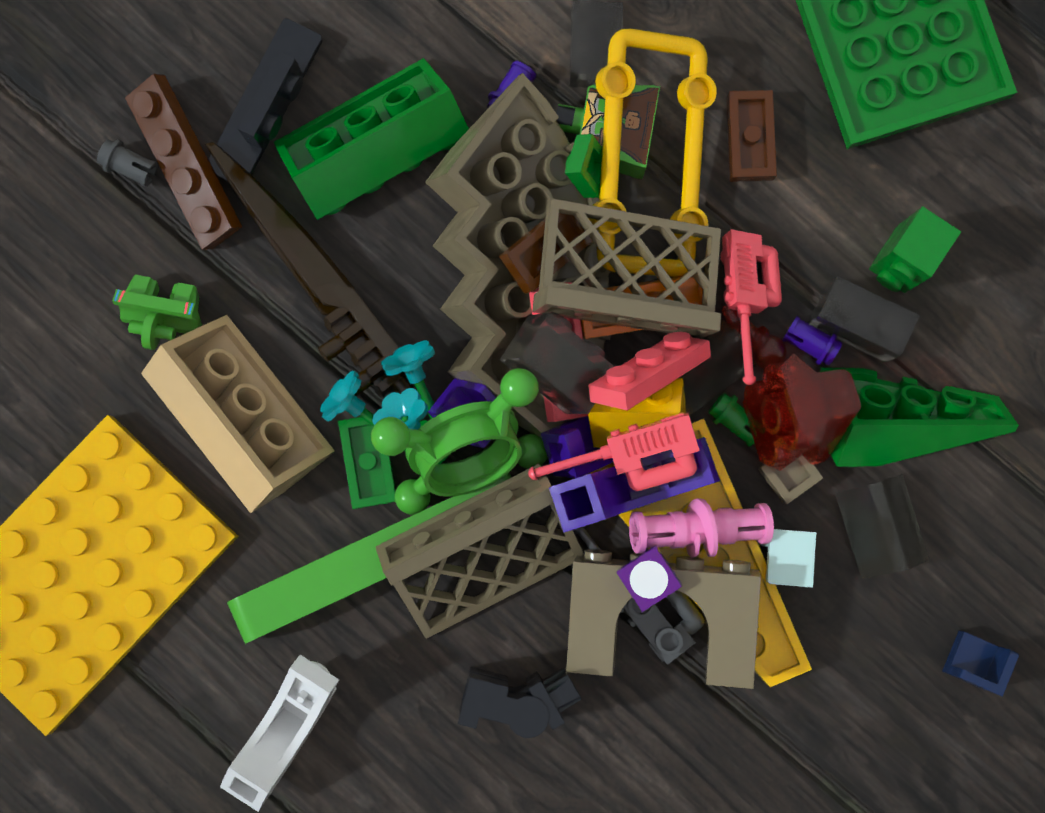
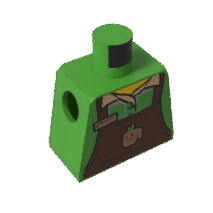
M596 85L588 86L584 108L558 104L557 115L559 118L556 121L563 132L578 135L593 134L602 147L605 99L598 93ZM635 85L632 93L623 98L619 172L622 174L643 179L648 161L660 86Z

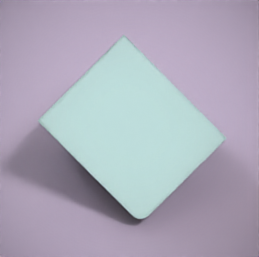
M774 529L771 542L761 545L768 547L766 582L776 585L813 588L816 532Z

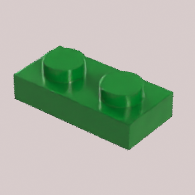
M361 417L338 421L352 509L394 503L396 484L391 456L383 455L374 448L371 441L373 426Z

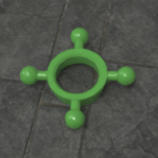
M523 368L510 370L502 378L500 384L501 393L493 401L473 402L452 408L432 418L418 430L409 429L401 419L396 417H385L374 425L371 432V441L374 448L386 456L398 455L406 449V458L410 468L415 473L421 475L418 479L405 480L397 487L395 503L402 512L414 515L425 510L430 503V492L438 496L469 494L497 482L507 475L517 463L526 469L537 464L541 466L545 463L547 453L542 438L536 434H525L517 438L518 421L512 411L514 406H527L537 397L539 384L532 372ZM496 439L487 448L471 457L452 463L438 464L446 456L464 446L483 440Z

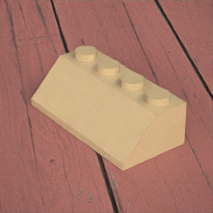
M228 315L161 344L141 373L250 513L283 494L334 452L331 445Z

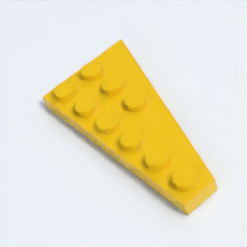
M704 419L692 423L696 439L706 438L720 481L619 514V517L628 527L632 512H642L644 516L663 515L673 511L686 513L690 502L697 498L706 500L712 511L718 508L743 509ZM614 462L604 467H601L591 473L614 467ZM757 540L736 541L734 544L726 545L718 543L717 554L714 557H708L703 544H700L697 557L704 559V566L723 567L724 560H739L750 562L751 569L759 570L761 584L755 672L769 687H772L812 670L776 585L766 582L767 564ZM686 546L673 549L670 547H658L668 563H676V557H690Z

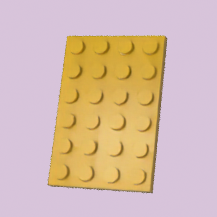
M107 415L0 526V692L45 736L52 734L239 537L111 415Z

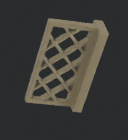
M551 198L547 201L539 291L534 294L532 312L663 333L687 332L691 337L704 338L719 332L721 313L715 312L721 229ZM559 213L573 215L585 230L570 243L557 228ZM588 218L596 219L599 221H597L595 224H592ZM606 221L617 223L628 238L614 250L610 248L597 231V228ZM632 226L641 227V228H640L638 231L635 232V230L632 228ZM648 229L658 230L670 245L656 257H654L639 237ZM674 233L681 234L682 236L677 239ZM588 235L604 255V258L590 269H588L572 248ZM690 236L707 239L705 258L698 264L695 263L681 244ZM557 243L561 250L555 254ZM630 243H632L647 263L633 276H631L616 256ZM672 251L676 253L688 269V272L675 283L659 263L660 260ZM563 254L568 257L581 274L571 284L553 281L554 262ZM606 262L611 264L624 282L614 291L604 289L592 274ZM649 269L654 272L666 288L656 298L647 296L636 282ZM691 276L694 277L703 289L702 305L689 303L678 289ZM585 280L590 287L579 284ZM628 287L632 294L622 291ZM668 295H671L674 300H668L665 298Z
M537 464V465H535V466H533V467H534V468H538V467H541V466H540V464ZM529 469L376 546L383 573L391 586L394 585L426 639L572 565L576 556H584L573 530L563 533L549 487H552L546 475L537 477V480H532L528 475ZM550 505L552 511L545 526L527 522L531 514ZM558 523H559L561 529H557V528H556ZM504 528L512 530L505 546L486 543L490 535ZM522 532L540 536L533 552L515 549ZM551 538L569 543V549L555 556L544 554ZM463 549L471 551L464 567L446 564L449 556ZM481 553L500 557L493 572L475 569ZM510 559L528 562L524 572L516 576L504 575ZM421 570L430 572L424 588L407 585L404 582V579ZM440 574L459 577L453 593L434 590ZM470 580L488 583L485 591L475 597L463 595ZM429 600L448 604L444 613L427 621L424 611Z

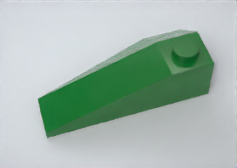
M821 368L819 373L821 437L837 467L882 466L1016 432L1019 426L999 396L951 386H945L941 392L918 386L917 379L902 377L900 383L877 379V371L864 368Z

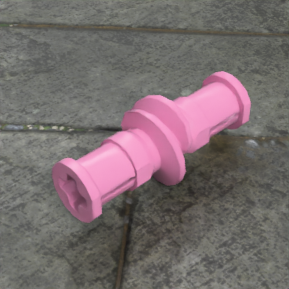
M697 498L690 502L686 513L673 511L663 515L644 516L642 512H632L629 519L630 543L634 553L637 554L644 553L646 548H652L655 545L672 549L684 548L686 546L688 555L694 558L699 554L700 544H703L707 556L714 557L717 554L718 543L726 545L734 544L736 541L757 540L760 544H769L774 533V520L767 503H757L754 508H718L712 511L706 500Z

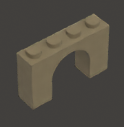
M588 549L585 550L584 556H576L573 561L566 672L613 676L616 659L618 617L626 603L633 598L616 571L643 553H631L630 560L612 558L611 551ZM676 557V563L668 564L682 583V587L677 591L686 594L698 604L708 623L706 685L754 689L761 584L759 570L751 569V563L746 561L724 560L723 567L704 566V559Z

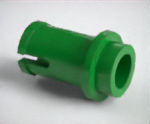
M724 392L708 411V414L713 417L712 423L715 425L721 423L744 441L748 447H751L758 439L744 426L748 425L761 436L766 430L767 424L761 422L737 403L738 397L736 395L730 397Z

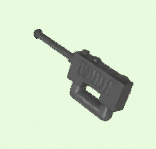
M586 526L574 529L575 535L578 534L589 549L601 550L585 530ZM676 590L666 597L683 619L673 626L670 625L655 604L642 612L635 600L631 598L623 607L621 613L627 612L630 616L627 621L632 627L637 625L649 641V646L662 662L664 661L668 665L696 643L691 636L704 626L705 620L686 594Z

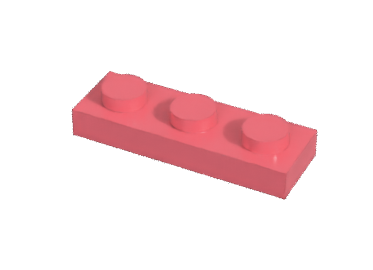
M672 332L665 335L659 343L638 351L634 358L620 366L608 369L604 376L588 385L590 402L629 410L711 357L710 341L693 338L687 332Z

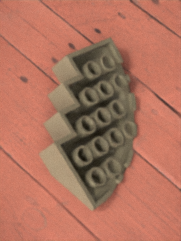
M522 73L518 75L449 150L425 183L457 212L433 244L437 251L464 274V277L440 310L472 337L448 370V373L456 379L483 384L497 397L501 393V380L507 372L516 368H523L532 372L539 384L537 397L527 406H514L512 411L520 427L531 434L541 437L540 433L573 419L547 422L529 293L524 294L499 256L546 218L547 201L551 198L586 205H593L599 201V198H583L565 174L566 160L568 155L571 154L574 142L569 143L556 121L559 116L547 99ZM594 242L578 253L588 269L599 262ZM569 261L553 274V281L562 283L573 282L581 274ZM601 266L592 274L603 288L609 287V273L612 271L606 270ZM585 280L579 284L590 287ZM611 335L589 339L583 338L589 384L592 383V378L602 377L605 365L601 364L605 341L610 340Z

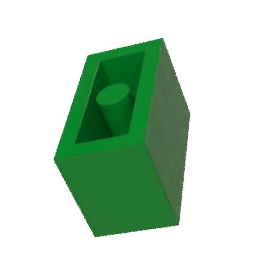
M922 206L894 229L869 267V270L878 275L876 280L885 288L894 292L901 290L906 293L933 276L961 231Z

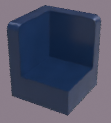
M959 630L942 672L1003 697L1019 658V653L996 646Z

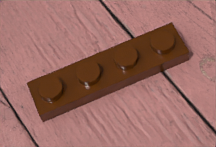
M152 74L126 96L125 99L201 249H214L241 229L242 225L166 76Z

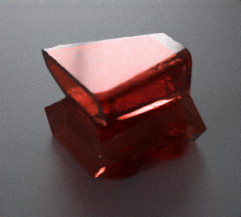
M794 353L783 363L768 365L764 370L763 380L756 381L752 385H746L744 400L742 401L760 462L778 471H781L802 455L811 464L825 462L861 409V402L853 378L847 370L839 369L817 373Z

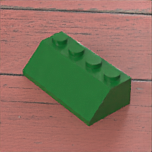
M423 58L273 143L293 181L318 220L325 215L338 213L348 202L364 193L377 191L383 186L384 182L394 176L416 169L423 160L435 153L451 149L469 128L450 88Z

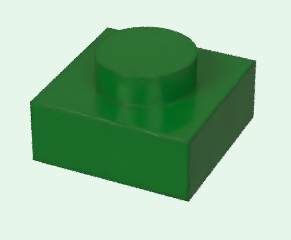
M593 134L576 135L571 154L568 155L566 160L565 174L583 198H599L602 147Z

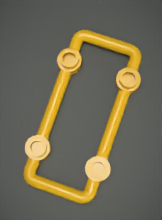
M631 28L621 29L610 39L607 65L600 69L595 80L598 93L605 99L600 196L599 201L592 206L627 212L624 205L617 200L623 98L632 93L636 83L633 70L626 64V48L632 47L687 55L690 57L689 77L681 81L677 90L678 101L687 110L681 209L674 212L670 220L708 226L707 216L699 209L705 108L710 107L715 101L717 89L712 78L707 75V51L704 45L694 38ZM588 218L592 224H595L597 221H599L596 219ZM606 221L597 228V231L610 248L614 250L615 234L622 230L617 223ZM674 233L677 239L682 236L681 234ZM690 236L681 244L695 261L696 242L703 238ZM596 246L597 259L600 261L604 258V255ZM616 254L631 274H635L647 264L641 256ZM679 257L677 260L663 258L659 261L669 277L683 276L688 272V269ZM609 262L602 265L606 270L616 272ZM651 269L643 274L656 276Z

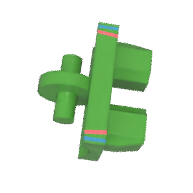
M134 275L126 291L116 289L112 301L114 305L119 306L121 321L129 323V333L141 335V343L144 349L155 350L160 339L172 340L175 339L176 332L185 334L202 326L198 313L200 297L194 285L174 284L170 298L167 299L157 297L160 288L156 280H153L151 277Z

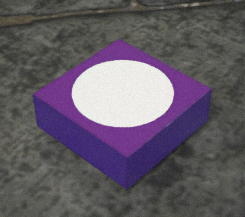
M656 545L616 571L642 612L682 587V583Z

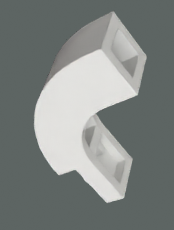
M299 655L290 667L276 698L264 718L229 766L220 787L259 812L318 722L337 689L336 685L339 679L331 675L322 664L310 661Z

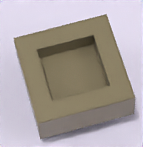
M797 442L792 443L758 468L784 505L789 504L823 479Z

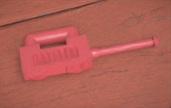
M731 229L722 237L723 250L721 252V261L724 265V284L726 285L724 301L727 304V309L737 311V315L740 318L745 374L743 382L747 385H752L756 382V376H754L749 317L751 313L759 314L767 307H777L782 302L778 252L774 247L762 245V235ZM756 262H761L763 284L758 283Z
M679 413L640 427L637 424L630 425L627 431L620 432L619 429L610 431L611 435L607 436L608 445L601 446L600 450L538 468L531 467L528 475L532 480H537V477L595 460L613 458L617 475L625 473L630 488L634 491H642L693 476L697 470L693 453L700 450L689 413ZM672 449L675 458L674 462L647 470L643 469L641 458Z

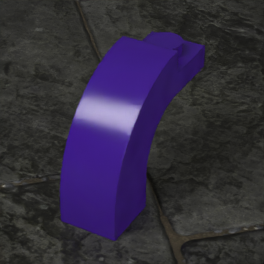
M706 438L697 439L700 451L693 453L697 470L693 476L642 491H634L628 484L626 474L617 475L614 466L549 487L563 533L719 482L720 479ZM671 449L641 458L643 469L647 470L674 462L675 458Z

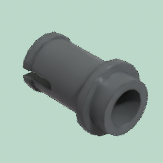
M109 139L106 140L97 155V163L103 166V171L107 173L115 171L140 183L144 187H148L152 182L148 175L155 176L158 169V162L125 148L124 142L118 139L114 142Z

